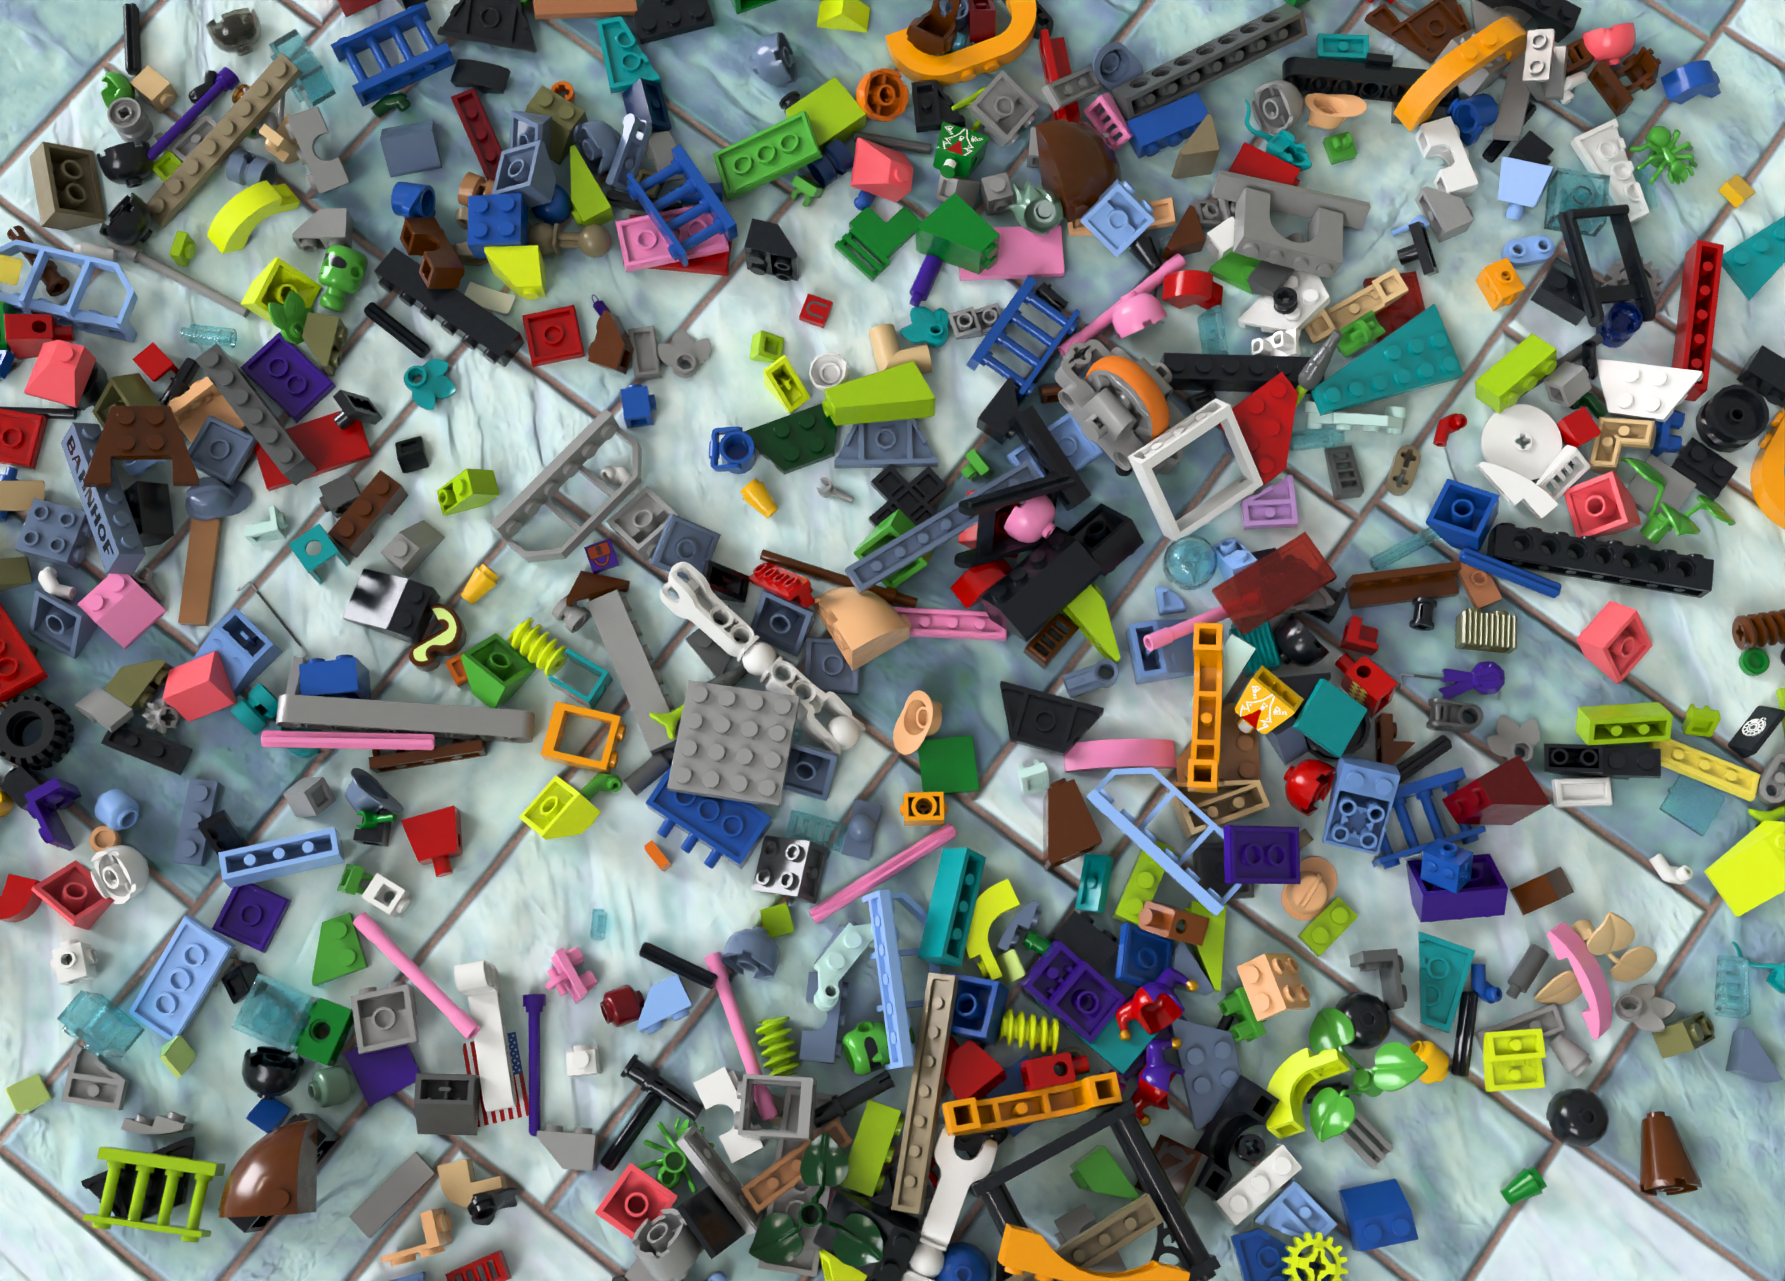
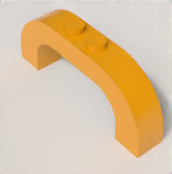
M1006 0V6L1012 19L1009 27L996 37L942 56L923 53L907 40L908 35L906 33L908 28L885 36L887 50L896 68L914 82L937 80L941 86H948L960 81H971L982 73L997 71L1001 66L1017 59L1027 49L1036 28V0Z
M1505 16L1493 22L1431 66L1406 92L1393 114L1411 132L1427 121L1438 103L1454 87L1503 53H1505V58L1510 63L1524 54L1528 32L1512 16Z
M1784 407L1770 421V425L1773 426L1770 432H1766L1760 439L1758 446L1761 448L1754 459L1750 474L1751 489L1756 503L1772 522L1785 529Z
M1194 623L1191 759H1188L1187 788L1188 792L1218 793L1223 701V623Z
M1116 1072L1089 1076L1073 1083L983 1100H976L975 1097L950 1101L942 1104L947 1135L961 1136L1085 1113L1122 1102Z

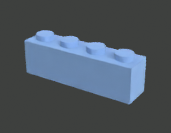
M335 827L218 853L222 880L230 888L345 863L341 836Z

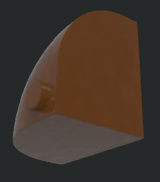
M1059 119L1035 125L1042 186L1044 189L1052 191L1059 198L1063 206L1064 217L1068 223L1079 219L1117 179L1121 182V170L1116 153L1105 136L1094 126L1086 122L1079 121V123L1068 122L1066 119Z
M318 1119L302 1120L284 1125L266 1134L252 1145L239 1159L225 1184L220 1202L219 1218L316 1212Z

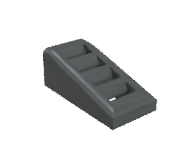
M1352 446L1325 448V458L1334 500L1361 497L1364 493V488ZM1346 453L1347 458L1334 460L1333 455ZM1348 463L1346 468L1337 469L1336 465ZM1350 473V477L1339 478V474ZM1352 482V486L1342 487L1341 483Z

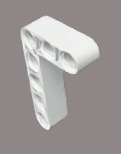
M486 960L454 966V976L459 992L468 995L471 1018L481 1027L477 1035L474 1036L485 1110L486 1112L516 1107L517 1096L497 968Z

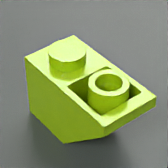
M465 469L437 490L438 502L443 516L485 506L500 495L494 470Z

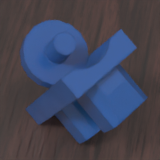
M1674 410L1665 423L1655 421L1656 438L1650 454L1658 457L1663 452L1676 453L1681 449L1682 437L1671 435L1670 428L1679 430L1684 424L1685 413Z

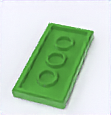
M802 111L712 154L725 195L729 201L823 157L806 111Z

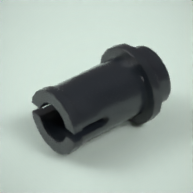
M1042 283L1036 290L1035 295L1059 312H1062V309L1064 310L1069 302L1051 288V284Z

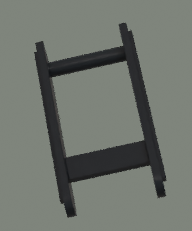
M1627 204L1569 209L1557 215L1586 317L1591 327H1600L1603 324L1604 311L1602 304L1635 301L1639 317L1643 322L1652 321L1656 315L1655 303L1628 217L1629 206ZM1610 216L1630 284L1596 287L1577 219Z
M1051 471L1048 476L960 501L958 511L961 514L967 516L979 514L976 548L956 554L954 558L955 565L960 568L969 569L1039 547L1046 540L1044 537L1033 543H1023L1012 537L993 543L996 509L1046 495L1053 502L1056 512L1058 491L1076 486V481L1069 478L1070 475ZM1057 526L1055 527L1054 531L1052 532V534H1053L1055 531H1057V530L1059 529V530L1063 531L1064 533L1070 535L1069 532H1067V531H1065V530H1063V529H1061V528H1059V527H1057Z

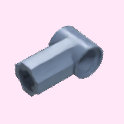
M1103 659L1097 664L1065 674L1062 678L1071 699L1100 688L1113 686L1117 680L1119 669L1114 661ZM1101 668H1109L1113 673V677L1109 680H1104L1098 675V671Z

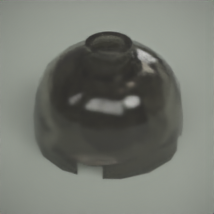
M249 8L227 12L221 15L223 20L217 24L213 19L206 25L211 40L220 50L227 53H237L238 56L251 53L253 51L252 47L258 43L261 37V24L255 9H252L251 12Z

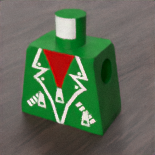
M943 121L933 167L939 169L941 175L945 178H953L954 175L968 178L983 161L989 137Z

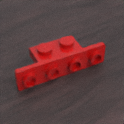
M772 563L760 564L748 578L752 584L763 589L765 588L767 591L789 601L797 602L805 608L816 602L811 595L813 589L809 579Z

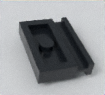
M1693 437L1688 440L1672 466H1670L1696 483L1695 488L1712 500H1715L1720 495V492L1738 468Z

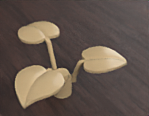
M1609 911L1603 923L1597 929L1587 919L1579 920L1571 926L1586 943L1589 952L1594 955L1606 954L1616 964L1610 970V975L1617 981L1630 982L1639 979L1647 974L1657 962V955L1654 950L1646 946H1638L1628 950L1622 955L1621 959L1613 955L1612 950L1620 951L1625 949L1635 938V931L1631 924L1615 913ZM1566 971L1553 978L1538 992L1534 1000L1542 1004L1550 1005L1556 1003V1005H1563L1574 1001L1583 991L1574 971Z

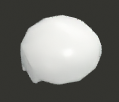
M826 352L818 355L811 363L809 377L816 388L825 392L827 388L848 381L849 367L840 354Z

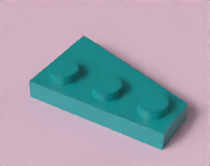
M621 16L596 21L611 94L626 91L640 78L661 84L659 75L650 65L647 56L640 49L635 37Z
M1419 931L1420 1023L1449 1033L1475 951Z

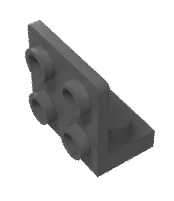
M766 835L763 840L752 889L757 892L791 896L806 903L816 904L828 849L811 841Z
M1397 949L1361 951L1349 956L1350 967H1359L1360 972L1376 971L1379 969L1383 1002L1389 1011L1404 1008V1002L1407 1001V989L1401 982L1400 973L1403 972L1404 965L1402 956L1398 955Z

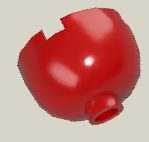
M1316 759L1301 761L1296 767L1290 766L1284 775V780L1287 781L1285 794L1290 805L1302 814L1311 816L1318 809L1313 806L1315 802H1318L1320 799L1324 801L1328 795L1335 775L1333 772L1336 771V768Z

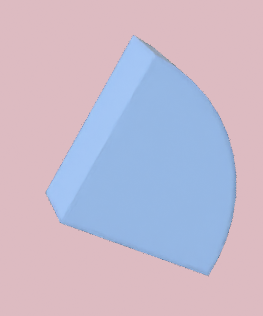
M1155 587L1159 615L1187 611L1184 600L1167 587Z

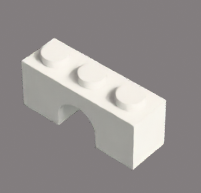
M1451 116L1422 124L1415 138L1424 159L1437 156L1443 158L1448 164L1447 168L1440 169L1433 181L1436 189L1460 198L1471 196L1479 184V177L1476 170L1472 169L1467 148L1462 145L1458 126L1453 123Z
M723 1067L693 1083L706 1110H710L718 1105H727L733 1110L734 1115L736 1111H740L741 1099H737L739 1079L734 1070L728 1072L727 1068ZM751 1119L752 1129H762L760 1123L754 1125ZM734 1126L730 1131L719 1136L732 1164L765 1147L762 1141L766 1140V1138L742 1137L738 1135V1130L734 1129Z
M1276 1144L1255 1162L1256 1165L1246 1175L1227 1186L1218 1200L1214 1198L1211 1200L1230 1225H1238L1302 1169L1301 1165L1283 1144Z

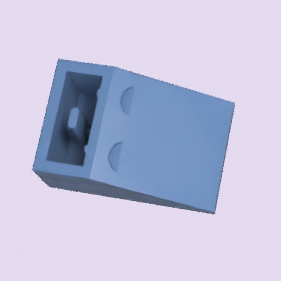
M235 607L214 627L192 660L218 651L236 698L283 651Z
M1188 619L1152 620L1129 624L1125 634L1136 685L1194 676V632L1153 651L1147 650L1143 641L1145 635L1165 627H1171Z
M1345 754L1339 757L1332 783L1322 838L1323 843L1374 855L1379 854L1401 777L1396 766Z

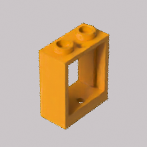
M555 701L541 756L548 761L610 774L611 768H616L619 752H616L618 741L622 742L624 740L626 725H623L624 721L621 716ZM569 714L611 724L601 761L559 752Z

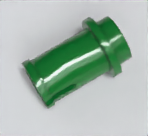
M1030 929L1022 944L1026 946L1027 951L1031 949L1042 955L1052 942L1041 936L1038 930L1034 932Z

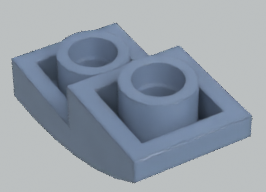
M1033 900L1014 917L999 940L996 950L1006 953L1009 947L1015 949L1020 936L1016 929L1019 928L1027 932L1030 925L1036 926L1041 911L1037 910L1038 901Z

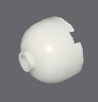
M126 845L112 846L97 852L92 857L91 862L95 861V868L90 870L93 883L105 899L111 897L116 900L113 902L114 904H123L134 899L147 886L149 880L147 860L133 847Z

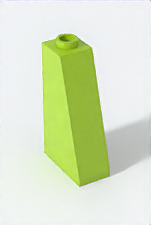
M911 361L825 389V401H822V407L825 415L831 417L835 426L926 418L935 416V396L915 362Z

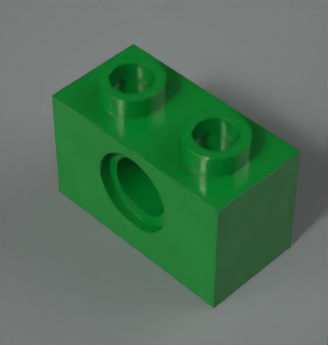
M319 998L318 1003L314 1002L309 1010L308 1018L310 1020L306 1029H303L296 1039L295 1045L298 1047L295 1053L334 1067L354 1024L353 1010L327 999ZM327 1023L330 1026V1034L325 1039H321L319 1029L323 1024Z

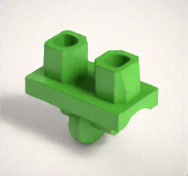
M1373 310L1339 330L1343 333V336L1337 344V349L1344 357H1347L1386 332L1378 323Z
M1244 986L1227 993V997L1218 1003L1224 1016L1234 1013L1239 1024L1230 1027L1234 1041L1247 1040L1249 1042L1267 1034L1262 1024L1267 1020L1257 1021Z

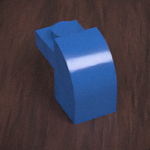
M1708 60L1685 64L1661 77L1668 101L1683 104L1699 94L1713 98L1721 93L1718 86L1720 79Z

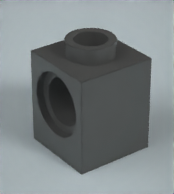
M350 473L319 487L323 495L319 498L326 512L331 511L336 518L343 516L361 494L356 481Z

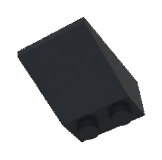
M363 569L342 618L415 645L422 641L434 613L430 605L437 604L440 595L433 587L399 576Z
M710 1186L676 1208L711 1259L746 1234Z
M836 1189L827 1209V1219L843 1226L850 1214L866 1215L877 1225L884 1242V1256L880 1262L854 1268L879 1281H901L921 1238L918 1218ZM821 1225L813 1243L836 1256L833 1250V1240L840 1231Z

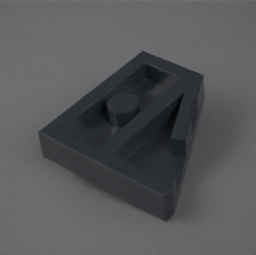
M937 80L911 83L916 133L941 130L943 121L959 127H966L965 117L960 115L957 110L953 111L951 109L954 102L944 93L943 87Z

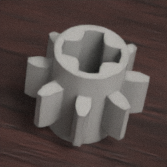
M158 698L157 704L147 703L148 708L142 714V717H145L148 721L146 728L156 729V732L162 734L166 733V728L176 729L175 724L181 715L168 705L163 698Z

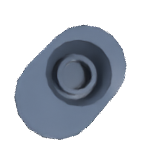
M1110 42L1101 48L1094 49L1095 55L1092 61L1094 73L1110 92H1112L1111 89L1144 74L1139 60L1120 42Z
M202 477L199 479L200 486H191L187 489L188 497L185 508L188 515L200 521L232 516L241 513L249 506L252 493L244 482L235 480L231 487L216 478Z
M359 768L351 770L353 780L346 789L345 797L357 813L359 811L377 813L383 808L398 813L403 812L404 808L385 791L372 775Z

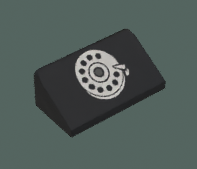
M1767 706L1756 707L1728 743V747L1742 758L1756 754L1783 720L1785 711Z

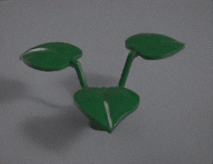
M822 1133L815 1138L808 1146L801 1160L800 1173L804 1183L808 1186H820L815 1196L812 1197L811 1202L804 1203L800 1207L798 1226L795 1227L793 1218L785 1213L776 1212L765 1217L761 1221L749 1249V1253L753 1257L769 1263L790 1262L797 1258L803 1250L804 1241L798 1234L803 1226L819 1227L825 1225L840 1231L833 1240V1250L836 1257L842 1263L852 1267H860L880 1262L883 1259V1238L873 1220L866 1215L854 1213L850 1214L846 1218L844 1225L841 1226L827 1219L826 1208L819 1203V1199L825 1190V1185L836 1187L842 1184L847 1178L850 1167L845 1151L828 1133Z

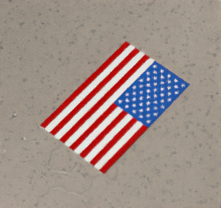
M516 1032L507 1033L517 1106L486 1112L482 1090L480 1089L478 1127L529 1115V1104ZM475 1042L464 1043L463 1054L467 1075H479Z

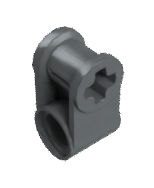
M1431 698L1428 700V705L1431 708L1430 720L1426 723V728L1436 731L1469 733L1482 723L1484 718L1483 711L1478 705L1473 703L1456 702L1444 698ZM1462 713L1470 714L1473 718V724L1466 723L1462 718Z

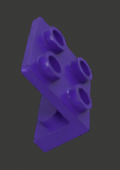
M55 777L24 794L28 801V804H26L27 811L32 818L37 819L41 826L38 832L43 841L68 851L75 849L57 810L69 808L75 803L74 800L82 796L78 787Z

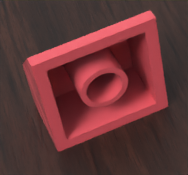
M1613 601L1608 602L1576 639L1584 657L1617 684L1621 683L1653 646L1637 610Z

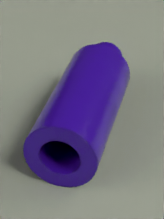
M926 255L909 292L912 296L909 302L911 305L919 307L921 301L927 300L943 265L942 260L938 257Z

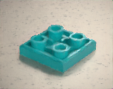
M1319 679L1292 727L1335 757H1341L1368 709L1327 680Z

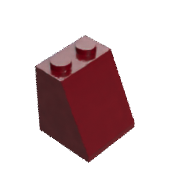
M1520 755L1442 799L1457 824L1513 825L1551 804Z

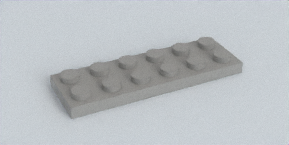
M786 1089L780 1130H798L801 1092L799 1089ZM816 1092L815 1109L831 1101V1097L834 1095ZM841 1116L836 1117L839 1121H841ZM829 1121V1122L823 1124V1125L820 1126L818 1129L816 1128V1126H815V1124H814L813 1134H815L816 1132H818L820 1129H822L824 1126H826V1125H827L828 1123H830L831 1121ZM778 1139L775 1163L804 1141ZM802 1180L768 1205L766 1217L776 1212L785 1213L793 1218L795 1227H797L800 1207L804 1203L811 1202L820 1185L808 1186ZM825 1185V1190L819 1199V1203L827 1211L830 1187ZM803 1226L802 1230L798 1232L804 1241V1247L797 1258L787 1263H769L759 1260L758 1268L817 1277L820 1258L819 1250H821V1247L814 1244L813 1240L819 1227Z

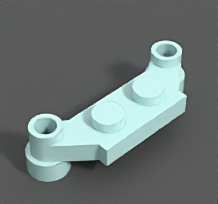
M1305 402L1304 413H1307L1306 429L1322 430L1323 425H1336L1335 430L1352 431V426L1362 427L1363 432H1379V428H1385L1386 434L1402 435L1403 419H1406L1407 408L1388 406L1385 407L1384 415L1333 412L1320 416L1315 402Z
M849 922L814 965L813 968L818 971V990L814 995V1004L819 1010L830 1011L835 1007L839 999V981L867 946L875 949L872 923L853 926Z

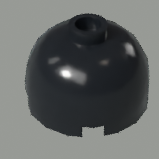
M141 141L142 146L135 147L134 142H127L105 149V156H102L100 153L97 154L101 170L110 181L117 184H126L127 188L143 185L142 180L149 177L153 171L154 161H151L147 155L148 150L151 148L150 144L146 141Z
M132 192L131 197L125 196L108 215L110 217L109 225L103 222L99 231L102 236L116 245L125 247L134 245L138 241L144 243L153 232L149 229L153 222L152 213L148 205Z
M1293 614L1288 615L1277 628L1275 643L1280 649L1278 651L1279 657L1287 665L1293 662L1299 667H1310L1320 662L1330 653Z
M1354 992L1342 997L1338 1001L1335 1009L1349 1017L1355 1028V1039L1347 1046L1354 1050H1369L1380 1045L1388 1036L1391 1028V1014L1386 1004L1377 996L1366 992Z
M260 1046L257 1047L256 1052L251 1053L250 1048L245 1052L242 1063L243 1080L250 1090L257 1093L259 1098L271 1100L275 1096H281L292 1091L297 1085L303 1070L304 1060L299 1055L297 1060L288 1057L291 1051L287 1049Z
M1581 1088L1566 1089L1555 1094L1548 1104L1546 1118L1552 1129L1550 1131L1562 1144L1571 1147H1587L1600 1141L1607 1132L1609 1125L1608 1110L1603 1101L1593 1092Z

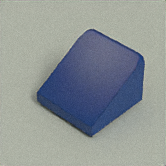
M276 1098L271 1100L261 1099L247 1115L246 1119L266 1133H270L281 1126L291 1108Z

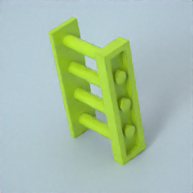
M99 1147L97 1159L107 1160L106 1166H109L99 1212L98 1214H84V1221L93 1222L92 1227L99 1229H111L112 1225L179 1234L181 1235L180 1240L198 1243L200 1238L210 1237L211 1230L199 1229L208 1183L212 1181L213 1176L224 1175L226 1164L116 1147ZM126 1163L135 1164V1170L138 1171L128 1218L111 1216L121 1168H125ZM156 1167L166 1169L165 1175H167L157 1222L140 1220L150 1173H154ZM184 1172L195 1173L194 1179L197 1180L187 1226L171 1225L169 1223L179 1178L183 1177Z

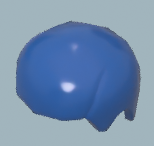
M555 184L552 202L531 207V210L537 218L554 226L555 223L562 224L570 217L573 206L571 198L564 188Z

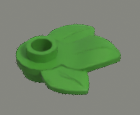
M294 291L288 293L284 305L274 302L268 303L271 320L276 327L281 329L282 337L287 342L293 344L304 342L302 334L308 312L314 313V310L305 308L302 297Z

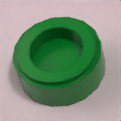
M1753 648L1743 652L1739 657L1738 663L1740 669L1745 674L1758 676L1768 669L1770 661L1766 652L1759 648Z

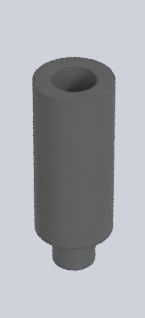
M670 749L663 755L658 752L623 781L637 796L670 768L669 763L672 762L674 753Z
M1535 944L1529 946L1507 981L1510 987L1506 994L1509 997L1517 999L1520 992H1527L1549 957V953Z

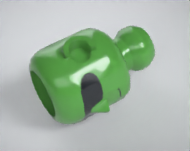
M335 244L327 249L318 276L319 282L327 287L326 293L320 298V305L322 307L339 313L344 310L346 304L344 300L345 295L356 294L361 287L368 265L367 257L364 254L349 247Z
M881 1021L861 1022L856 1026V1029L851 1030L843 1037L842 1047L845 1058L852 1071L857 1075L870 1074L883 1069L885 1064L890 1063L885 1024ZM910 1027V1040L914 1044L915 1035L912 1027Z

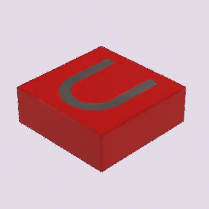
M808 294L799 315V320L824 328L833 307V302Z

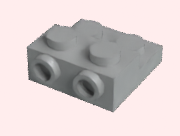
M1001 70L967 110L985 126L983 131L1002 148L1006 143L1011 146L1021 135L1018 130L1022 125L1027 128L1037 117L1034 111L1039 105Z
M647 486L608 519L607 523L646 562L653 556L669 514L679 515Z
M405 981L388 983V988L377 990L376 987L360 989L358 995L351 996L359 1054L363 1055L419 1042L415 1018L417 1009L413 986L405 984Z

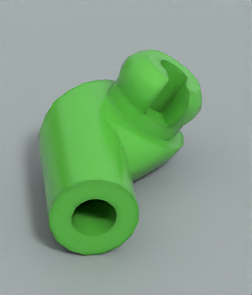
M599 773L580 791L591 800L599 791L614 793L620 791L622 780L615 774Z

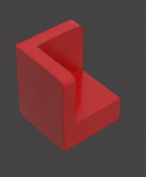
M154 342L132 359L153 382L158 381L170 370L175 374L179 370Z
M1585 407L1562 418L1556 424L1564 445H1570L1577 449L1601 434L1600 429Z
M1352 615L1345 623L1340 648L1372 656L1379 648V644L1376 643L1378 629L1361 625L1363 618Z

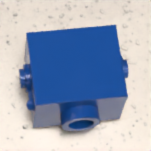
M1437 838L1423 851L1420 879L1457 894L1471 879L1474 852Z

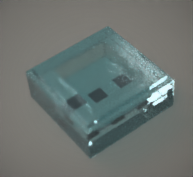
M593 908L590 938L593 940L603 941L605 939L607 913L603 909Z

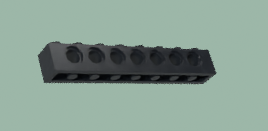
M1512 523L1497 524L1489 532L1487 555L1521 569L1702 598L1712 591L1714 560L1706 559L1701 554L1682 555L1677 554V551L1671 549L1657 551L1651 550L1646 545H1623V542L1616 540L1607 542L1596 541V538L1592 536H1581L1578 538L1569 536L1566 532L1547 533L1542 532V529L1537 527L1517 528ZM1514 541L1520 542L1523 546V550L1517 549L1514 545ZM1541 545L1549 549L1550 555L1542 551ZM1568 550L1574 551L1577 559L1572 558ZM1595 554L1603 558L1604 564L1597 561ZM1622 558L1629 561L1631 568L1623 564ZM1649 563L1654 564L1658 572H1654L1650 568ZM1677 567L1684 572V577L1677 572Z

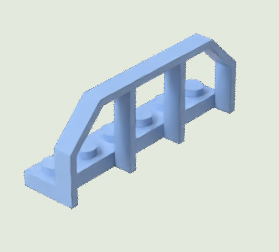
M17 239L0 247V254L13 256L21 251L37 255L21 293L14 292L9 294L0 290V301L6 302L17 314H50L58 326L73 325V328L76 330L134 343L137 332L129 320L138 297L117 262ZM49 258L83 265L68 303L63 306L53 304L51 301L43 298L38 300L32 299ZM95 268L117 273L128 294L119 316H114L113 318L95 310L87 312L78 309Z
M1154 767L1112 769L1086 797L1089 802L1125 833L1131 841L1137 844L1166 873L1172 876L1208 909L1213 916H1217L1224 909L1223 906L1242 886L1241 884H1234L1221 898L1210 887L1207 891L1198 884L1201 879L1191 869L1187 868L1184 871L1180 868L1212 831L1217 833L1223 840L1224 831ZM1152 774L1170 792L1144 821L1136 827L1133 825L1136 819L1124 808L1119 812L1111 805L1115 800L1103 790L1116 775ZM1174 795L1208 825L1206 830L1180 858L1175 856L1168 848L1164 851L1154 844L1158 839L1145 828Z
M890 889L878 890L862 897L863 903L869 902L875 952L870 954V960L876 959L882 998V1005L877 1006V1012L883 1011L890 1057V1063L884 1065L885 1070L914 1067L915 1049L910 1040L909 1029L911 1027V1020L906 1009L923 1007L924 1000L905 1002L907 991L902 982L901 971L903 962L901 957L918 955L919 948L898 950L899 932L894 924V900H897L923 923V930L928 914L905 892L890 893ZM928 962L930 973L941 974L940 966H935Z

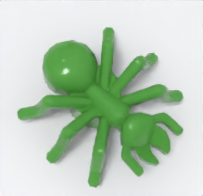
M1655 126L1647 133L1645 144L1629 148V151L1641 152L1647 148L1651 149L1648 159L1636 166L1637 171L1645 168L1650 163L1654 167H1658L1649 181L1650 185L1654 184L1666 165L1669 167L1667 176L1670 184H1673L1675 181L1679 185L1680 180L1684 183L1687 180L1688 172L1690 176L1694 175L1692 167L1696 168L1698 166L1694 162V155H1675L1683 149L1686 151L1693 149L1690 142H1685L1676 147L1675 144L1681 134L1678 129L1674 130L1671 140L1669 129L1664 126ZM1688 159L1689 165H1685L1682 161L1677 160Z
M681 1117L677 1118L674 1128L678 1139L688 1129L689 1119L684 1120L681 1129H679ZM659 1121L657 1126L672 1149L649 1140H644V1145L661 1151L665 1155L658 1160L639 1165L638 1168L645 1170L663 1164L657 1172L656 1180L669 1190L675 1188L680 1183L681 1172H683L693 1193L697 1192V1188L686 1167L687 1163L692 1164L677 1143L674 1142L663 1123ZM694 1121L692 1125L697 1127V1123ZM702 1126V1127L700 1128V1130H699V1131L701 1132V1134H702L703 1131H704V1127H703V1126ZM709 1143L714 1148V1143Z

